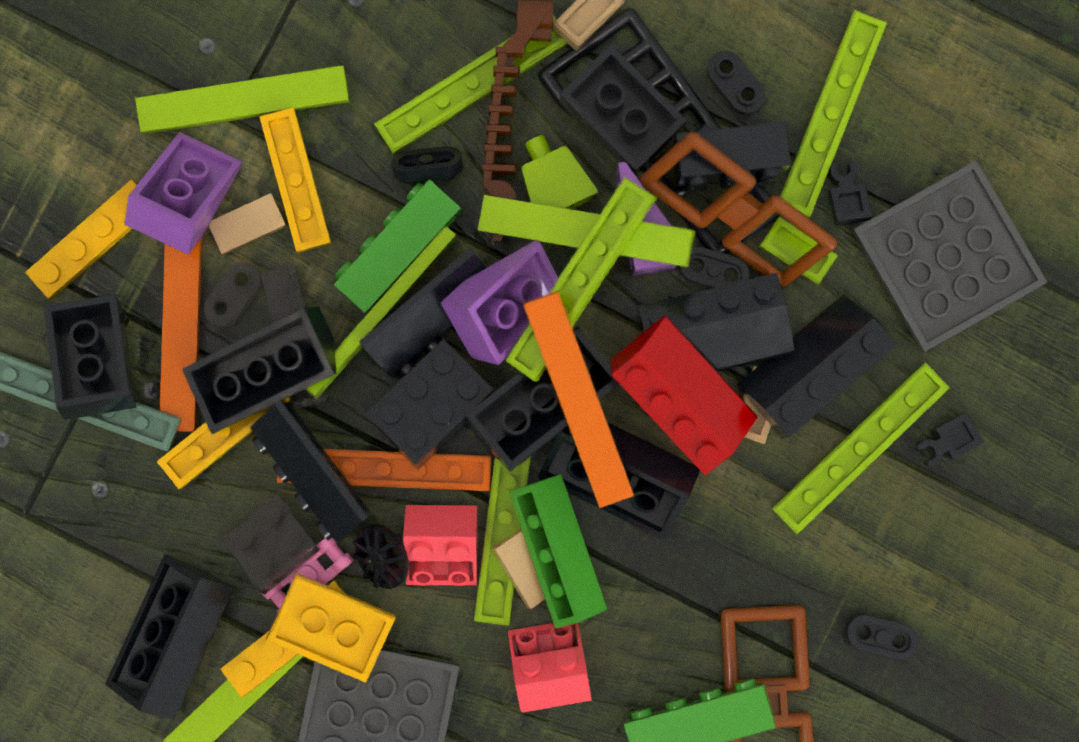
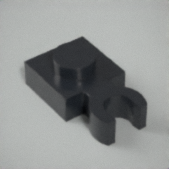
M854 161L849 162L847 165V176H842L837 172L836 164H831L828 171L829 180L837 186L836 188H830L828 192L835 226L869 221L872 217L865 183L854 184L857 174V166Z
M966 411L934 428L933 431L938 438L936 440H922L916 444L915 449L920 451L928 446L933 450V457L924 463L926 467L937 465L942 460L944 453H947L950 460H954L981 445L984 441Z

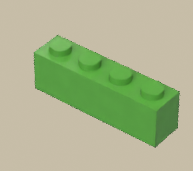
M430 179L425 185L418 183L406 197L409 202L401 211L397 208L393 210L383 222L385 229L377 237L371 235L359 248L362 254L353 264L347 261L335 275L338 280L334 283V286L365 314L371 311L444 227L449 228L463 213L461 207Z
M559 474L510 491L509 494L555 628L582 622L607 610L562 475Z
M750 678L734 683L735 689L721 693L720 688H714L699 693L700 699L687 702L686 698L682 697L666 702V709L652 712L651 707L635 710L630 713L632 718L626 720L624 727L629 742H727L774 729L777 723L765 682L756 683L755 678Z

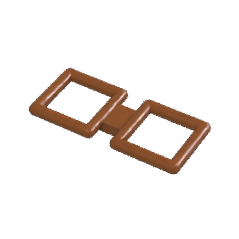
M689 132L643 173L639 179L645 189L698 228L707 227L717 217L733 228L722 238V245L763 276L777 273L781 288L789 285L837 246V240L782 197L774 195L766 202L761 203L749 194L748 191L756 184L755 177L696 132ZM692 149L736 181L733 186L702 212L658 180ZM775 212L818 243L784 271H780L741 242L743 238Z
M802 605L724 609L720 617L724 686L726 692L735 689L734 683L746 680H738L735 622L792 619L795 677L758 678L755 681L756 683L765 682L777 723L776 728L798 727L799 742H813L812 716L807 712L788 713L787 691H804L810 686L805 608ZM742 738L734 739L728 742H742Z

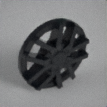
M372 524L362 529L357 539L353 540L356 552L352 555L354 559L358 560L364 572L363 578L365 580L369 578L374 583L373 587L393 589L401 585L407 578L409 571L407 552L401 540L392 530L380 524ZM385 536H386L388 539H390L392 542H390L389 544H387V543H386ZM393 546L396 547L398 555H395L392 549ZM396 561H401V569Z

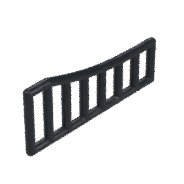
M633 8L625 9L605 23L578 51L570 48L538 72V79L559 108L571 115L559 103L560 94L564 89L555 76L629 25L640 42L623 53L622 56L632 65L649 53L661 70L649 77L647 81L656 90L670 81L681 96L672 106L681 115L690 109L702 125L694 132L721 129ZM667 150L666 152H664L662 155H660L659 157H657V158H656L655 160H653L652 162L650 161V162L641 170V172H642V173H645L653 164H655V163H656L663 155H665L669 150ZM664 175L658 179L683 199L691 194L685 192V187L675 188ZM755 184L748 191L749 194H752L761 203L766 202L771 197L763 185ZM775 212L767 220L760 224L756 229L749 233L745 238H743L741 242H745L747 239H749L754 234L759 232L765 226H767L772 221L777 219L780 216V214ZM679 214L690 229L695 231L696 237L704 248L724 254L731 252L722 245V241L717 242L707 227L698 228Z

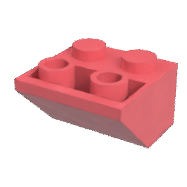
M406 505L403 532L404 547L409 561L406 585L477 586V506Z
M554 623L508 630L515 687L521 713L592 700L578 623L555 628Z

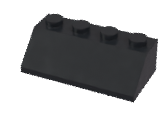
M469 248L361 339L359 343L389 377L393 379L399 375L402 379L417 365L414 360L424 352L428 354L442 341V337L451 329L457 333L441 302L462 282L486 269V267Z
M777 273L638 306L639 324L642 333L666 315L717 372L795 352L787 304Z
M843 294L792 337L794 353L765 360L741 380L737 387L749 398L753 406L770 423L781 439L789 438L895 348L897 344L873 316Z
M319 306L302 308L182 369L211 434H215L272 406L279 400H284L337 374L334 338Z
M577 326L573 329L600 401L620 384L611 375V365ZM547 368L538 381L532 380L520 371L465 415L467 425L486 448L510 472L569 426Z
M283 400L277 401L250 427L255 434L251 438L255 446L263 455L269 452L276 462L272 468L284 483L290 480L298 491L294 495L295 499L305 512H308L310 509L320 520L315 525L327 541L331 538L336 543L342 541L374 517L290 403Z
M608 423L634 496L600 509L664 540L690 497L700 470L697 466ZM567 426L558 434L538 478L544 480L561 474L568 493L599 508L571 430Z
M164 554L105 685L140 712L174 720L184 702L185 694L199 669L200 661L214 636L215 628L229 603L230 595L234 588L209 573Z

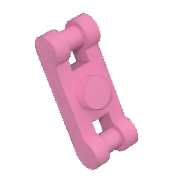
M333 538L329 541L323 539L305 556L265 587L261 593L267 600L271 599L278 607L276 611L278 613L286 596L281 589L288 583L291 585L296 572L326 585L348 567L354 559L348 552L344 554ZM325 553L334 563L328 569L318 560Z

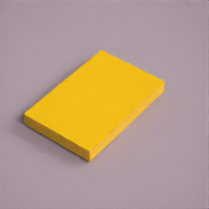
M296 572L266 637V641L366 683L396 616Z

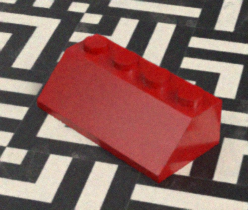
M666 315L661 317L610 359L611 375L704 475L708 474L735 452L758 418L754 411Z

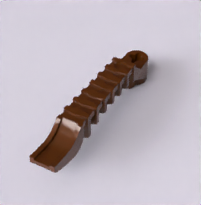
M517 0L516 32L502 47L496 46L495 57H498L497 66L494 65L493 67L495 85L491 84L493 101L492 104H489V116L491 117L490 123H487L486 128L488 141L484 143V155L486 157L485 162H482V174H484L482 188L490 196L516 200V194L510 184L501 180H491L492 174L517 175V164L493 163L494 155L513 156V144L496 143L497 136H512V124H498L499 116L514 117V105L501 104V97H517V86L503 85L504 77L520 78V66H514V58H523L524 49L530 41L551 42L553 0ZM493 233L492 242H501L504 235Z

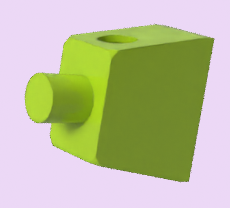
M544 135L537 136L525 143L533 160L521 166L530 203L572 210L598 197L597 188L567 146L551 151Z

